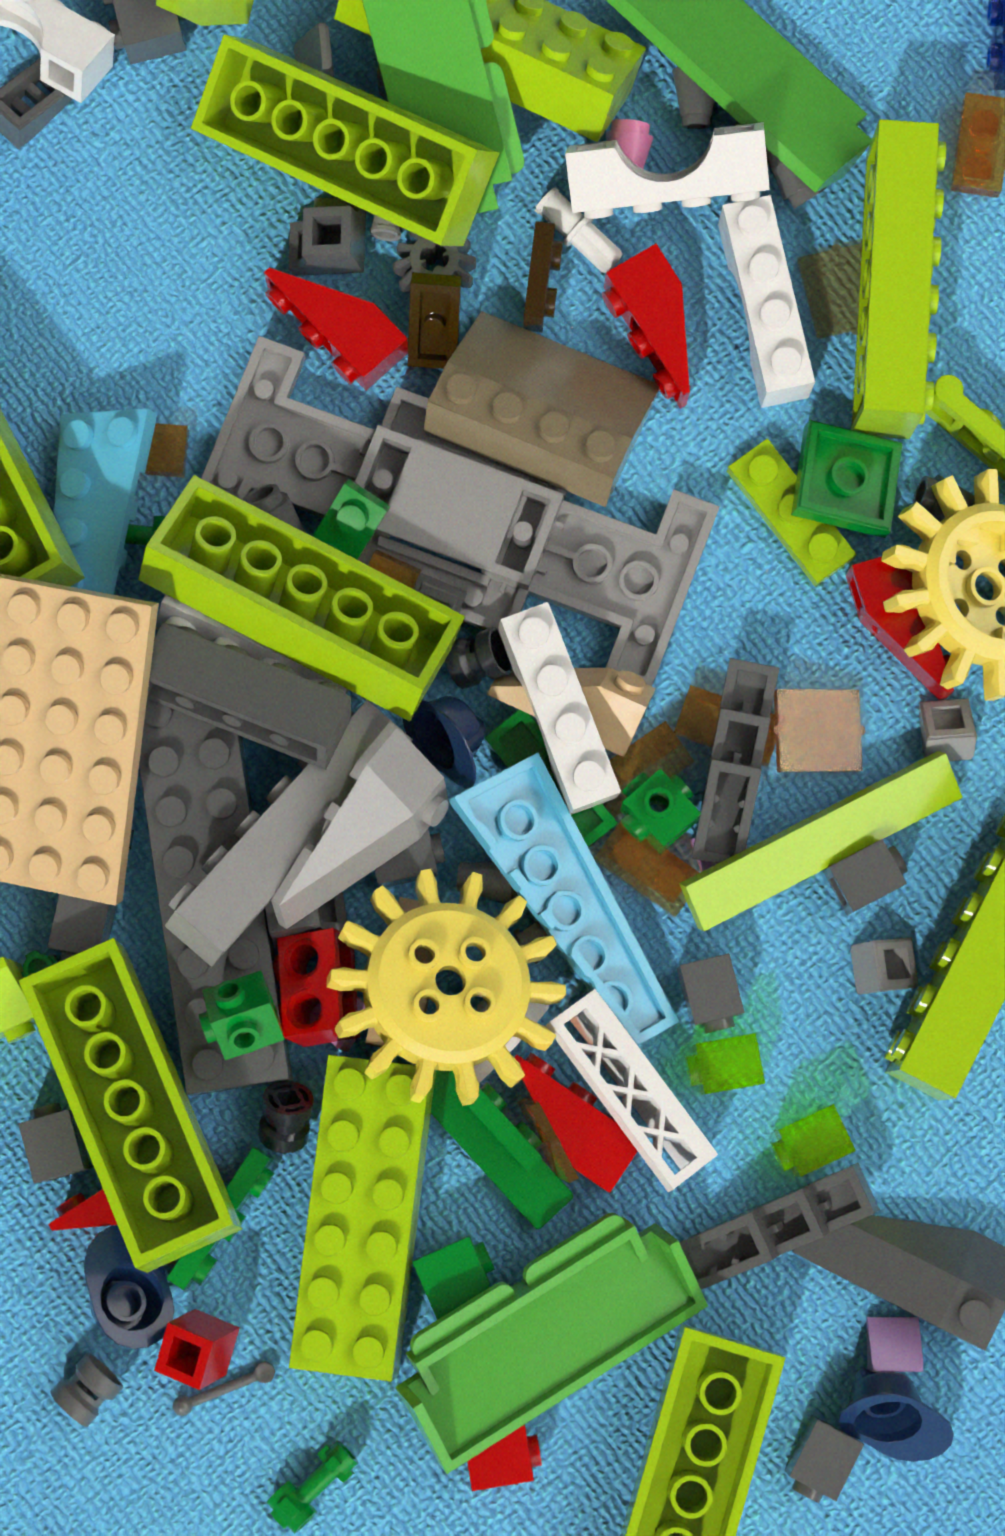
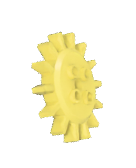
M987 469L974 476L975 505L970 507L967 506L953 475L931 486L945 516V519L940 522L918 502L904 508L898 517L923 541L918 550L906 545H895L883 551L881 561L895 568L912 572L913 590H902L883 602L885 612L902 613L909 609L917 608L926 627L921 633L913 636L903 649L908 657L930 651L939 643L951 653L949 661L944 668L940 685L946 689L961 685L969 674L971 664L983 666L985 701H995L1005 697V623L1003 626L996 619V611L1001 612L1005 619V577L1002 576L998 569L999 563L1005 566V505L999 504L997 469ZM956 555L962 559L963 569L956 566ZM978 575L986 577L993 586V596L990 601L983 599L976 591L975 581Z
M421 870L415 883V892L420 907L412 909L407 913L400 907L394 895L382 885L374 890L370 898L374 910L388 926L382 935H375L359 924L346 921L338 936V939L348 947L364 953L369 958L365 970L342 967L331 969L327 976V988L338 991L363 992L365 1009L345 1015L335 1027L338 1038L350 1037L368 1028L373 1027L385 1044L374 1052L369 1059L364 1073L371 1079L386 1072L392 1060L398 1055L416 1064L415 1074L410 1083V1101L421 1103L432 1088L434 1070L453 1071L456 1080V1092L462 1106L473 1104L479 1096V1083L474 1066L486 1060L494 1067L500 1079L512 1088L520 1082L525 1074L520 1063L506 1048L505 1045L514 1036L533 1048L546 1051L556 1037L547 1027L530 1020L525 1014L529 1003L557 1004L566 996V985L552 981H530L527 965L543 960L552 952L557 943L552 935L538 937L528 944L519 946L515 938L508 931V928L521 918L527 901L520 895L507 902L496 918L478 910L477 902L483 891L482 874L471 873L460 889L459 904L440 903L437 881L432 870ZM470 946L477 947L482 952V960H470L466 955V948ZM419 948L428 950L432 956V961L430 963L419 962L415 957V950ZM443 970H451L457 973L463 983L462 992L457 995L442 993L436 985V974ZM475 996L482 997L487 1003V1010L484 1012L474 1010L470 1003L471 998ZM421 999L432 1000L436 1005V1012L434 1014L424 1013L419 1007V1001Z

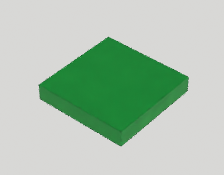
M809 420L803 430L791 515L886 538L891 532L902 443Z

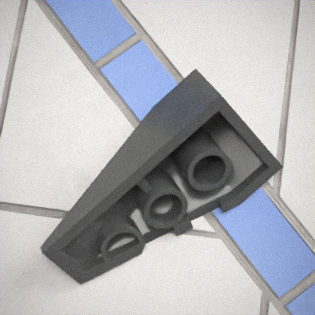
M870 1215L792 1250L798 1256L986 1351L1005 1311V1246L976 1231Z

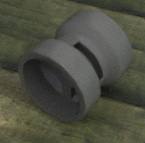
M85 1353L75 1364V1373L69 1379L60 1380L50 1391V1394L70 1417L79 1424L88 1427L99 1415V1406L105 1400H113L124 1387L106 1365L92 1354Z

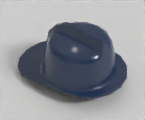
M444 696L429 702L422 700L411 721L403 719L406 734L413 739L411 742L438 771H441L457 785L465 789L473 787L476 781V766L473 755L479 749L486 734L483 720L475 716L470 707L457 697Z
M112 1225L95 1236L88 1246L84 1259L85 1281L90 1296L91 1314L105 1335L116 1344L131 1349L150 1347L163 1339L167 1323L173 1320L175 1311L163 1266L148 1273L136 1269L118 1225Z
M866 1368L857 1370L855 1384L852 1386L849 1396V1404L840 1412L838 1419L842 1431L854 1438L860 1439L887 1456L911 1462L930 1460L942 1455L951 1446L954 1432L950 1422L939 1412L921 1401L910 1378L896 1372L876 1373Z

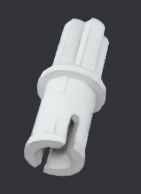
M556 187L551 189L537 204L535 212L540 214L549 223L555 224V229L566 238L564 244L567 247L573 245L601 272L606 273L611 270L621 259V250L592 224L594 219L585 218L581 212L572 213L571 203L559 192L560 190Z

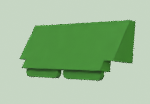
M362 0L388 102L499 152L476 214L499 209L493 185L512 181L511 174L518 173L524 166V156L503 70L494 62L484 63L481 49L488 47L494 38L486 0Z
M606 0L741 125L764 122L766 148L815 193L844 178L870 145L872 139L858 127L867 113L743 0Z
M608 1213L529 1262L523 1270V1279L510 1287L505 1282H498L417 1332L410 1341L411 1350L406 1352L417 1373L395 1386V1389L441 1468L448 1474L708 1307V1304L681 1245L675 1237L656 1222L638 1233L635 1226L626 1218L620 1217L616 1213Z

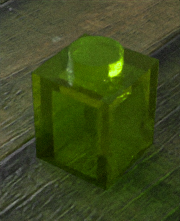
M756 1033L696 1043L692 1045L693 1055L685 1056L690 1086L699 1085L701 1095L765 1084Z
M834 1104L826 1105L773 1130L778 1140L771 1143L773 1153L781 1169L784 1172L792 1169L795 1177H802L856 1151Z

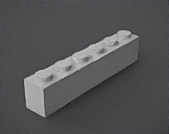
M368 700L355 713L351 711L349 724L327 769L325 770L299 760L297 764L303 771L294 781L285 775L266 797L272 805L262 816L255 810L247 816L234 832L240 840L230 851L226 850L222 845L215 851L201 868L207 874L197 887L187 882L170 901L168 906L174 910V913L165 924V927L212 967L272 900L303 848L308 844H318L321 839L323 826L327 820L323 817L332 802L341 806L357 781L349 776L359 758L388 723L396 727L398 726ZM400 729L401 732H402L410 741L413 740V739H412L410 736H408L402 729Z

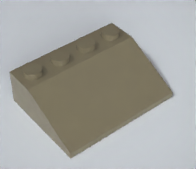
M481 311L448 360L427 402L423 431L606 507L660 391V387L655 382Z

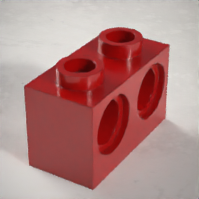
M335 928L277 938L278 955L274 958L273 967L275 977L280 984L281 1004H279V1014L285 1039L302 1047L360 1038V1033L355 1036L338 1038L335 1031L337 1023L345 1015L358 1011L357 991H338L326 987L327 976L331 969L342 967L355 969L354 949L338 939L341 932ZM318 954L317 966L312 972L307 974L306 969L309 960ZM321 1003L319 1018L310 1024L312 1009Z

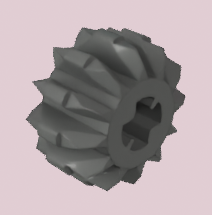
M409 231L412 244L398 243L396 247L397 254L402 259L393 263L394 274L403 276L399 281V288L402 292L410 291L412 272L462 276L461 287H472L473 277L469 272L476 268V257L467 254L471 249V243L467 238L464 246H440ZM437 259L443 261V267L436 266L433 272L427 270L426 264L433 265Z

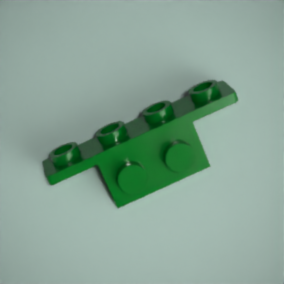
M436 1070L431 1115L533 1227L541 1229L573 1199V1193L541 1159L542 1156L536 1150L542 1144L541 1140L522 1120L514 1126L501 1111L507 1106V1103L487 1082L479 1088V1096L473 1104L462 1106L456 1092V1080L453 1071Z

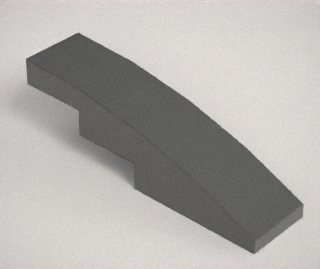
M729 658L692 859L718 864L746 849L762 771L761 764L771 720L770 713L779 667Z
M857 1162L688 1237L679 1243L702 1290L767 1263L781 1254L822 1238L834 1230L875 1214L880 1209Z

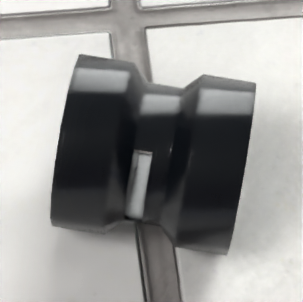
M496 627L478 632L475 639L472 640L467 638L456 639L445 659L452 680L461 689L479 685L482 678L486 676L497 679L509 675L512 671L511 663Z
M278 1081L270 1084L264 1090L261 1106L263 1115L259 1122L258 1136L260 1142L266 1148L279 1153H293L301 1150L307 1144L310 1132L308 1119L311 1118L314 1098L312 1092L306 1086L293 1081Z

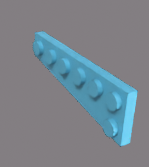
M148 408L61 414L54 516L85 579L71 587L114 595L119 569H124L128 550L124 549L129 521L135 522L138 502L134 501L139 474H145L157 414Z
M539 753L448 799L451 806L518 896L520 895L527 901L526 907L547 935H553L557 943L556 947L588 990L591 992L596 989L637 1046L679 1022Z

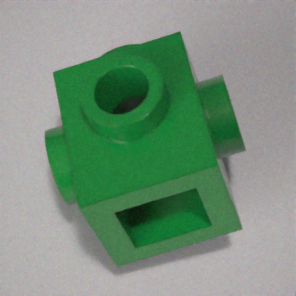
M661 768L651 777L645 772L641 773L622 791L627 798L622 801L620 811L625 815L621 819V823L638 842L641 843L646 838L660 855L694 826L701 815V812L690 801L693 793L685 782L674 773L668 777ZM657 804L664 809V811L656 812L650 807V805Z
M262 970L234 980H227L219 985L202 990L207 1011L199 1014V1020L208 1044L217 1041L225 1060L251 1053L257 1049L285 1040L278 1012Z

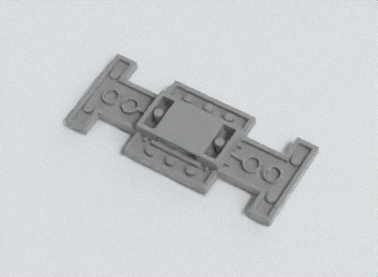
M258 336L201 479L242 500L247 494L261 486L276 484L280 492L288 494L294 508L324 518L344 483L350 479L391 506L359 558L360 562L414 589L419 575L423 573L467 591L460 614L465 616L463 623L482 630L492 627L498 628L500 619L521 612L528 595L618 628L620 631L606 668L633 672L642 677L647 685H653L720 506L673 489L657 534L645 531L567 502L565 498L568 491L424 432L429 398L396 387L381 426L377 425L376 430L290 399L306 359L305 353ZM390 535L482 569V573L389 539ZM426 595L427 597H429V598H431V599H433V600H435V601H437V602H439V603H441V604H443V605H445V606H447V607H450V604H447V603H445V602H442V601H440V600H437V599H435V598H433V597H430V596Z

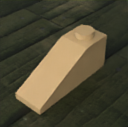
M513 668L509 675L493 681L487 695L535 716L529 699L520 681L515 676ZM574 668L604 748L624 757L656 688L647 685L642 677L630 671H617L612 668Z

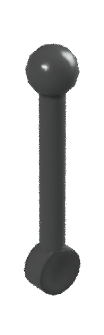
M261 1362L256 1366L255 1371L191 1397L185 1395L178 1396L173 1401V1410L179 1416H186L192 1411L194 1406L253 1382H270L275 1375V1369L271 1363Z

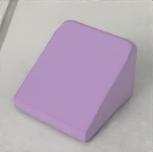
M866 1317L867 1369L872 1372H923L919 1317Z

